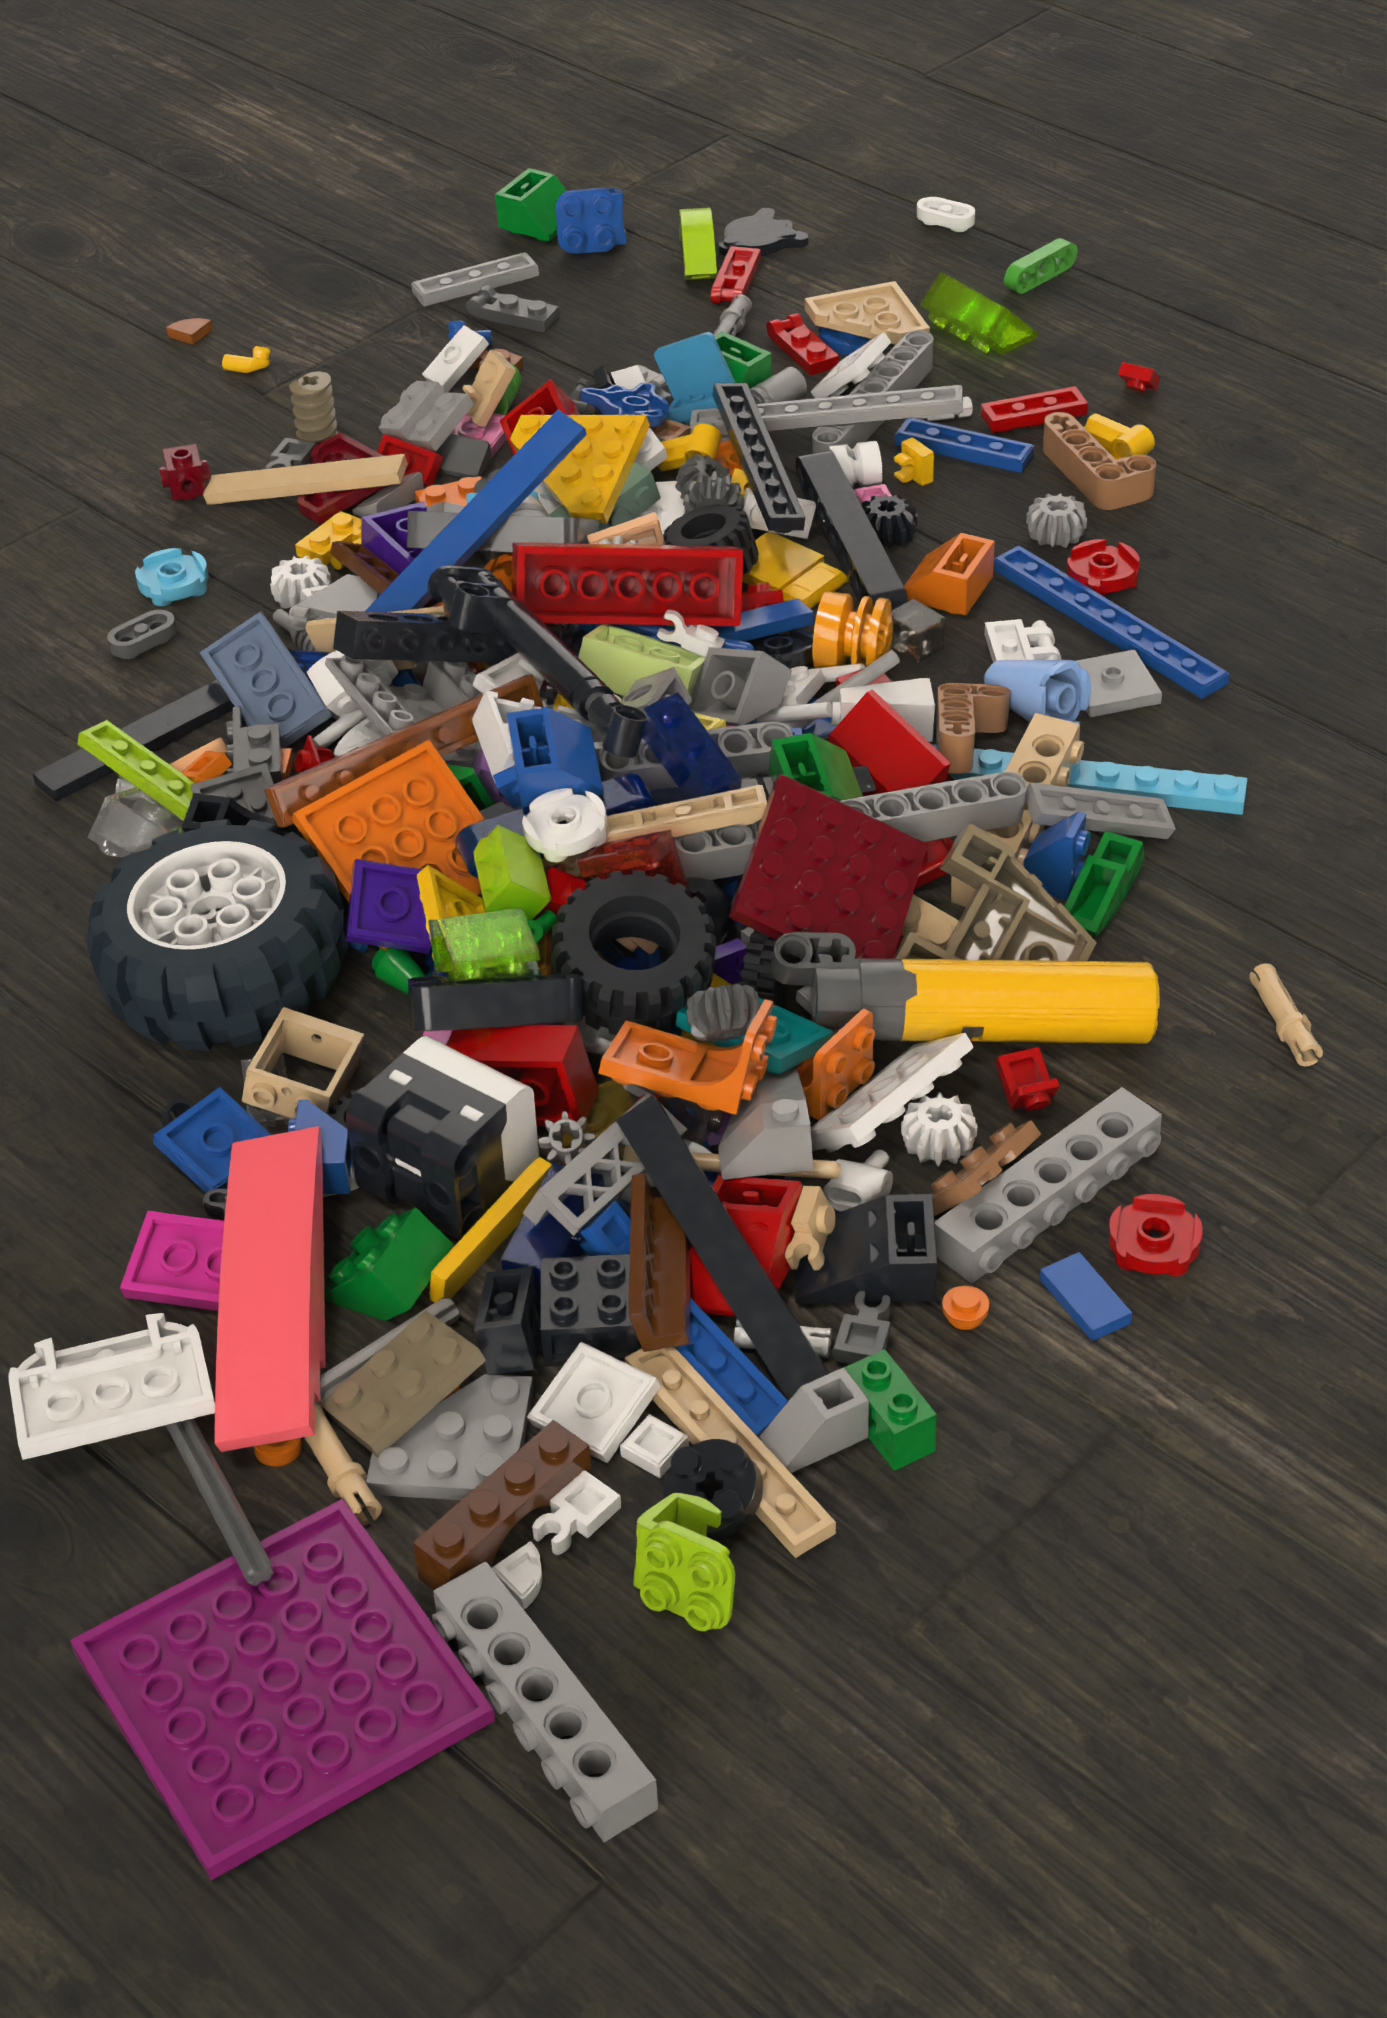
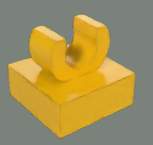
M913 437L902 441L901 453L894 457V461L901 466V470L894 472V477L904 483L913 479L921 486L933 482L934 452Z

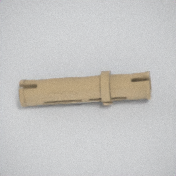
M1265 963L1256 966L1254 970L1258 974L1260 981L1253 972L1250 973L1249 979L1273 1017L1278 1037L1282 1042L1286 1041L1299 1065L1306 1067L1317 1063L1318 1059L1311 1049L1320 1058L1323 1055V1050L1312 1035L1311 1023L1308 1017L1298 1011L1273 965Z
M315 1404V1435L304 1438L329 1477L327 1484L332 1494L336 1498L344 1499L362 1526L370 1524L362 1508L366 1507L373 1520H376L381 1514L382 1506L366 1484L367 1475L359 1463L352 1461V1458L347 1453L325 1416L323 1408Z

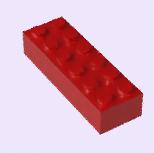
M512 543V593L542 623L675 625L673 621L664 618L667 610H674L681 614L685 625L741 626L743 550L737 547Z

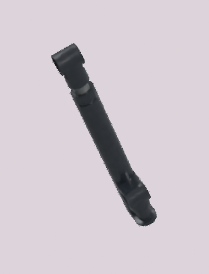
M448 565L436 569L431 574L427 589L429 594L436 601L442 602L449 611L447 621L451 626L468 632L500 634L585 720L590 721L605 736L602 747L606 751L625 758L637 756L648 720L647 714L640 709L624 705L615 697L614 692L489 570Z

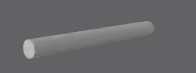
M890 650L813 703L830 702L832 704V702H839L840 689L869 684L900 663L897 654ZM816 719L784 722V724L789 728H804Z

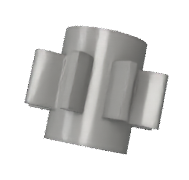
M563 1111L562 1120L556 1123L549 1120L545 1121L549 1137L540 1138L539 1145L543 1149L552 1148L547 1157L549 1163L554 1164L559 1160L567 1165L585 1149V1145H590L595 1140V1135L591 1133L583 1134L587 1126L585 1117L575 1122L569 1119L566 1111ZM572 1134L571 1148H563L561 1143L563 1142V1135Z

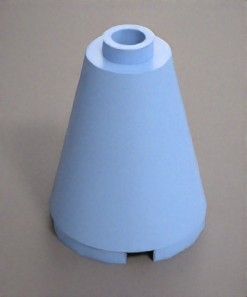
M997 660L987 669L984 676L985 684L1000 685L1011 691L1009 709L1028 722H1031L1035 713L1079 724L1080 722L1075 721L1080 710H1087L1090 702V675L1087 670L1081 669L1080 663L1073 660Z

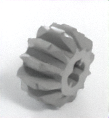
M1061 493L1058 496L1046 494L1045 498H1035L1034 503L1029 506L1026 518L1029 537L1037 540L1038 545L1049 544L1052 548L1057 545L1067 548L1069 543H1079V539L1084 535L1087 527L1084 503L1076 501L1075 496L1064 497Z

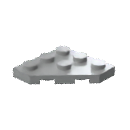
M484 1374L438 1403L391 1447L384 1449L379 1457L372 1453L366 1484L373 1495L462 1500L524 1446L528 1424L527 1416L530 1412L534 1390L533 1378L531 1376Z

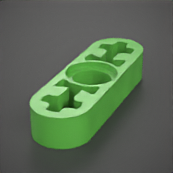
M1058 238L1022 257L1008 267L1004 277L1005 286L1019 294H1024L1061 274L1074 264L1078 253L1077 246L1063 238Z

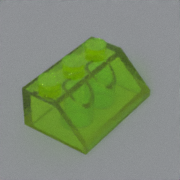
M942 272L939 273L920 304L921 307L930 313L927 319L941 328H944L946 324L950 325L949 331L964 341L968 336L973 338L971 344L986 354L992 349L1003 355L1036 339L1039 334L1007 308Z

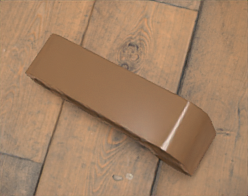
M1055 412L1045 417L1043 452L1094 506L1103 510H1113L1143 502L1153 497L1156 473L1155 459L1147 455L1138 454L1116 460L1072 415L1064 412Z
M946 683L938 687L935 721L936 749L951 763L948 773L960 774L972 770L975 732L999 733L1007 730L1011 691L1008 688L1000 685Z

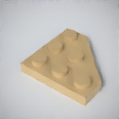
M896 281L805 298V311L816 326L871 339L884 332L892 344H897L911 331L921 330L930 333V327Z

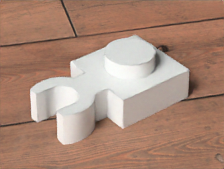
M583 1470L550 1500L551 1513L544 1514L536 1519L532 1526L534 1539L539 1542L545 1535L557 1533L551 1540L552 1552L555 1555H560L570 1547L572 1542L571 1536L576 1531L589 1538L621 1508V1497L614 1490Z

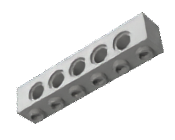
M1121 1087L982 1187L983 1189L977 1195L958 1204L936 1220L934 1228L937 1258L971 1284L984 1274L994 1272L1007 1257L1018 1249L1028 1247L1037 1235L1049 1226L1059 1224L1068 1212L1082 1202L1090 1201L1098 1190L1110 1181L1120 1179L1129 1167L1141 1158L1151 1156L1161 1142L1162 1114Z
M487 1562L478 1565L433 1591L436 1613L432 1615V1621L435 1628L445 1642L452 1640L458 1647L459 1658L467 1673L472 1678L479 1675L485 1683L486 1694L494 1709L499 1714L506 1712L514 1722V1732L523 1748L528 1752L534 1749L542 1759L541 1766L550 1784L556 1790L563 1787L569 1795L573 1813L584 1828L587 1829L592 1826L602 1841L606 1842L658 1810L657 1785L654 1776ZM536 1699H545L543 1701L533 1702V1700ZM563 1736H574L570 1739H560ZM594 1773L604 1774L600 1777H588Z

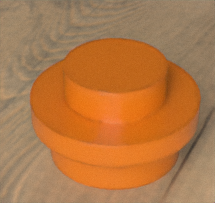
M957 1286L950 1289L944 1295L942 1311L952 1326L962 1330L974 1329L987 1317L989 1313V1299L982 1290L976 1287Z

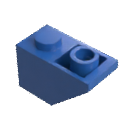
M1077 812L1038 833L1024 858L1025 869L1030 874L1034 873L1043 883L1041 886L1052 897L1067 900L1085 863L1083 862V855L1086 854L1090 842V831L1085 830L1086 813Z
M298 1100L296 1118L289 1119L288 1132L319 1126L322 1130L323 1194L350 1193L353 1162L348 1129L310 1101Z

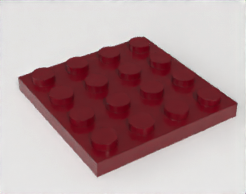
M780 774L774 781L729 918L776 940L782 935L792 932L844 934L855 945V958L894 959L928 844L792 778Z

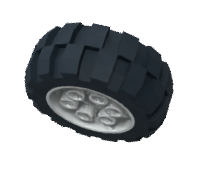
M229 819L201 822L200 829L181 834L176 829L152 839V847L141 854L132 851L113 868L111 883H101L92 902L86 934L92 966L102 995L112 1011L140 1035L161 1045L169 1039H173L182 1050L211 1051L212 1045L216 1043L231 1042L233 1047L236 1048L261 1041V1033L271 1029L283 1007L308 1015L310 1002L313 999L324 1000L337 981L348 949V942L345 941L347 918L333 870L319 857L318 852L309 843L293 831L285 835L275 824L250 820L246 826L232 825Z

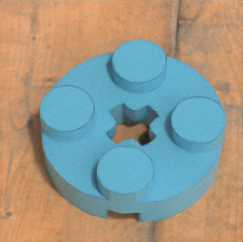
M178 548L160 550L143 559L144 566L140 569L137 566L135 570L139 591L146 597L151 598L152 603L156 606H167L173 601L190 596H201L207 591L206 583L209 578L207 564L204 557L192 551V556L182 555L181 549Z

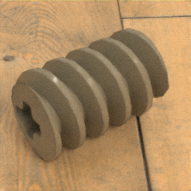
M316 371L307 373L301 378L292 381L289 389L293 394L291 402L294 405L293 415L296 417L294 420L295 427L298 429L296 431L297 439L314 442L317 446L338 434L331 376L327 372Z

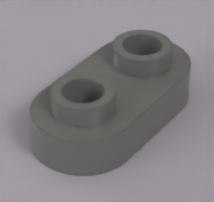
M152 610L113 628L107 635L111 654L122 659H133L159 644L168 642L177 632L174 615L166 610Z

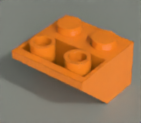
M960 533L928 553L904 585L908 602L919 606L944 610L951 614L966 616L993 578L995 541Z

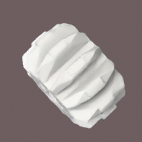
M308 555L303 558L293 556L292 560H282L279 566L272 568L270 587L274 600L280 603L281 608L287 609L293 608L294 605L300 603L301 589L329 585L332 582L328 567L322 564L321 559L315 558L310 560Z
M939 1092L936 1098L931 1099L924 1095L918 1103H909L906 1115H904V1121L901 1122V1135H903V1141H905L908 1154H917L920 1163L929 1159L935 1160L939 1167L942 1160H948L957 1164L960 1155L966 1156L970 1153L974 1139L977 1137V1123H975L971 1105L961 1104L958 1095L946 1099Z

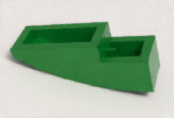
M1105 831L1094 855H1088L1064 907L1089 935L1097 937L1125 899L1145 860L1143 842Z

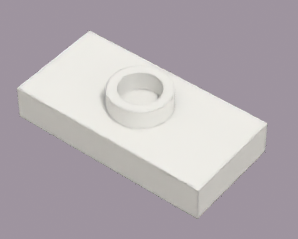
M463 326L422 375L427 381L439 382L444 391L449 392L489 343L483 336Z

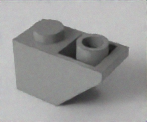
M843 1367L801 1386L759 1436V1439L787 1470L793 1473L868 1438L869 1400Z

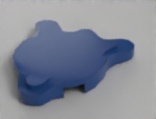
M640 383L633 389H627L620 385H611L605 389L583 388L580 391V400L598 408L603 415H646L650 424L649 428H656V426L662 425L668 418L669 404L663 397L656 394V385L652 383Z

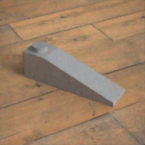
M796 1066L781 1074L765 1071L762 1081L757 1083L752 1100L744 1099L737 1114H732L718 1146L722 1180L814 1170L810 1119Z

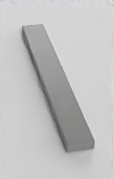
M962 385L756 405L767 430L773 431L963 413ZM718 408L692 411L689 427L690 434L695 425L705 423L716 427L722 435H729Z

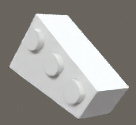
M485 690L474 713L472 722L492 777L514 766L507 713L542 708L534 706V700L522 698L520 703L499 699L497 692ZM558 706L555 711L591 728L599 766V753L603 748L602 744L605 736L575 709Z

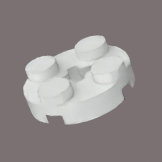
M561 788L549 791L534 799L529 805L530 813L526 817L524 815L522 820L528 844L537 852L543 853L545 859L550 862H561L568 856L576 855L592 847L604 844L607 839L606 828L608 822L604 803L597 795L589 791H585L586 796L573 795L572 788ZM564 820L568 822L567 824H559V822Z

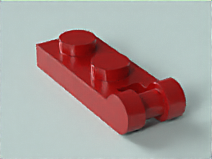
M730 246L713 283L711 303L722 304L723 301L732 302L735 296L737 298L739 294L746 296L761 261V249Z
M799 313L788 315L786 320L780 321L775 319L766 323L769 338L810 376L831 370L839 363V355L803 324Z

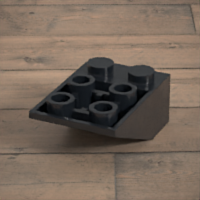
M932 1194L884 1195L836 1213L834 1229L831 1233H828L822 1251L825 1257L823 1266L819 1270H813L808 1260V1255H805L800 1259L799 1265L795 1269V1303L854 1302L855 1296L859 1291H865V1302H882L884 1295L890 1297V1302L936 1301L937 1256Z

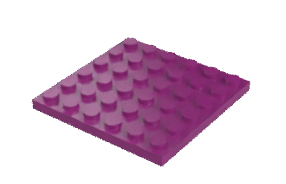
M344 1499L260 1541L271 1562L270 1567L273 1570V1575L269 1581H261L257 1586L249 1584L235 1557L231 1556L70 1640L74 1654L210 1880L226 1873L495 1721L494 1709Z

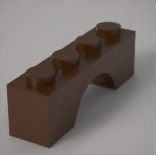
M552 1420L413 1542L419 1580L432 1590H435L484 1562H487L492 1568L495 1555L501 1543L511 1529L525 1515L536 1508L551 1506L550 1500L583 1470L592 1475L589 1444L555 1420Z

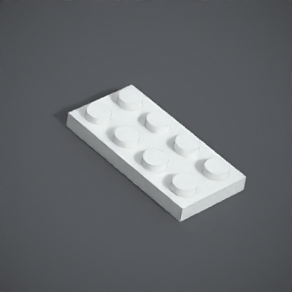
M966 1033L911 1046L849 1096L838 1109H833L811 1127L812 1151L827 1149L828 1152H833L847 1144H852L856 1148L872 1140L876 1136L874 1130L881 1123L891 1122L901 1116L906 1110L903 1106L909 1100L918 1099L929 1093L934 1088L932 1081L939 1076L952 1073L962 1065L960 1058L974 1048Z

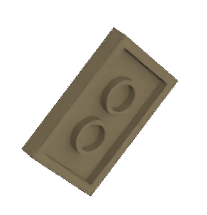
M425 1310L386 1346L375 1353L351 1377L340 1384L320 1406L329 1419L375 1456L379 1457L384 1449L391 1447L480 1367L486 1359L478 1347Z

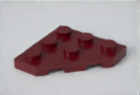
M341 432L314 447L311 454L312 464L383 456ZM387 486L299 495L297 504L302 515L321 525L338 512L359 504L363 498Z

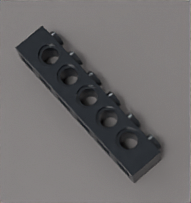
M337 611L333 649L352 659L500 663L518 653L500 634L468 632L451 626L447 621L449 614ZM543 623L558 638L560 637L561 627L552 623Z

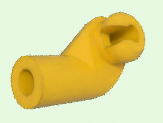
M255 346L252 351L253 357L225 354L222 360V367L224 370L240 373L257 371L268 367L271 362L269 359L271 351L266 347Z

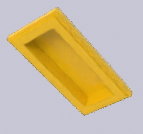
M820 562L782 590L783 600L785 602L798 598L808 608L812 609L820 603L826 591L835 592L847 583V576L841 570Z

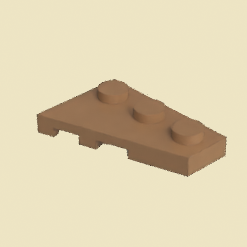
M1032 1120L1016 1128L1011 1122L1006 1124L989 1137L993 1145L986 1150L980 1146L960 1161L964 1168L956 1175L950 1170L930 1185L934 1191L932 1193L933 1215L936 1216L977 1195L983 1189L981 1185L995 1178L1002 1171L1001 1167L1018 1157L1041 1135Z

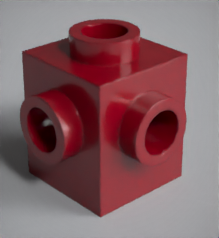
M191 444L162 449L165 466L159 467L163 488L170 487L172 500H189L203 495L206 489L204 481L211 480L207 459L200 460L197 445Z

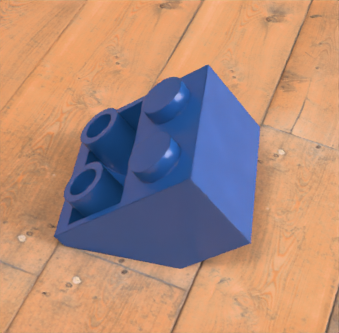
M549 707L507 713L510 743L522 807L529 806L534 799L542 794L561 788H572L573 795L586 796L585 791L592 792L597 796L604 795L590 727Z

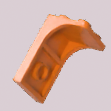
M764 999L746 1032L744 1042L731 1047L707 1045L626 1020L603 1055L598 1074L611 1077L615 1082L623 1085L635 1084L654 1090L663 1097H678L695 1102L706 1110H721L736 1115L744 1099L752 1100L758 1081H762L769 1059V1056L765 1055L764 1051L767 1042L771 1043L778 1021V1017L771 1015L774 1001Z
M862 1009L816 1052L815 1056L796 1065L806 1098L809 1116L820 1121L833 1109H838L844 1104L847 1096L860 1084H865L872 1076L875 1067L873 1061L875 1030L873 1029L872 1012Z

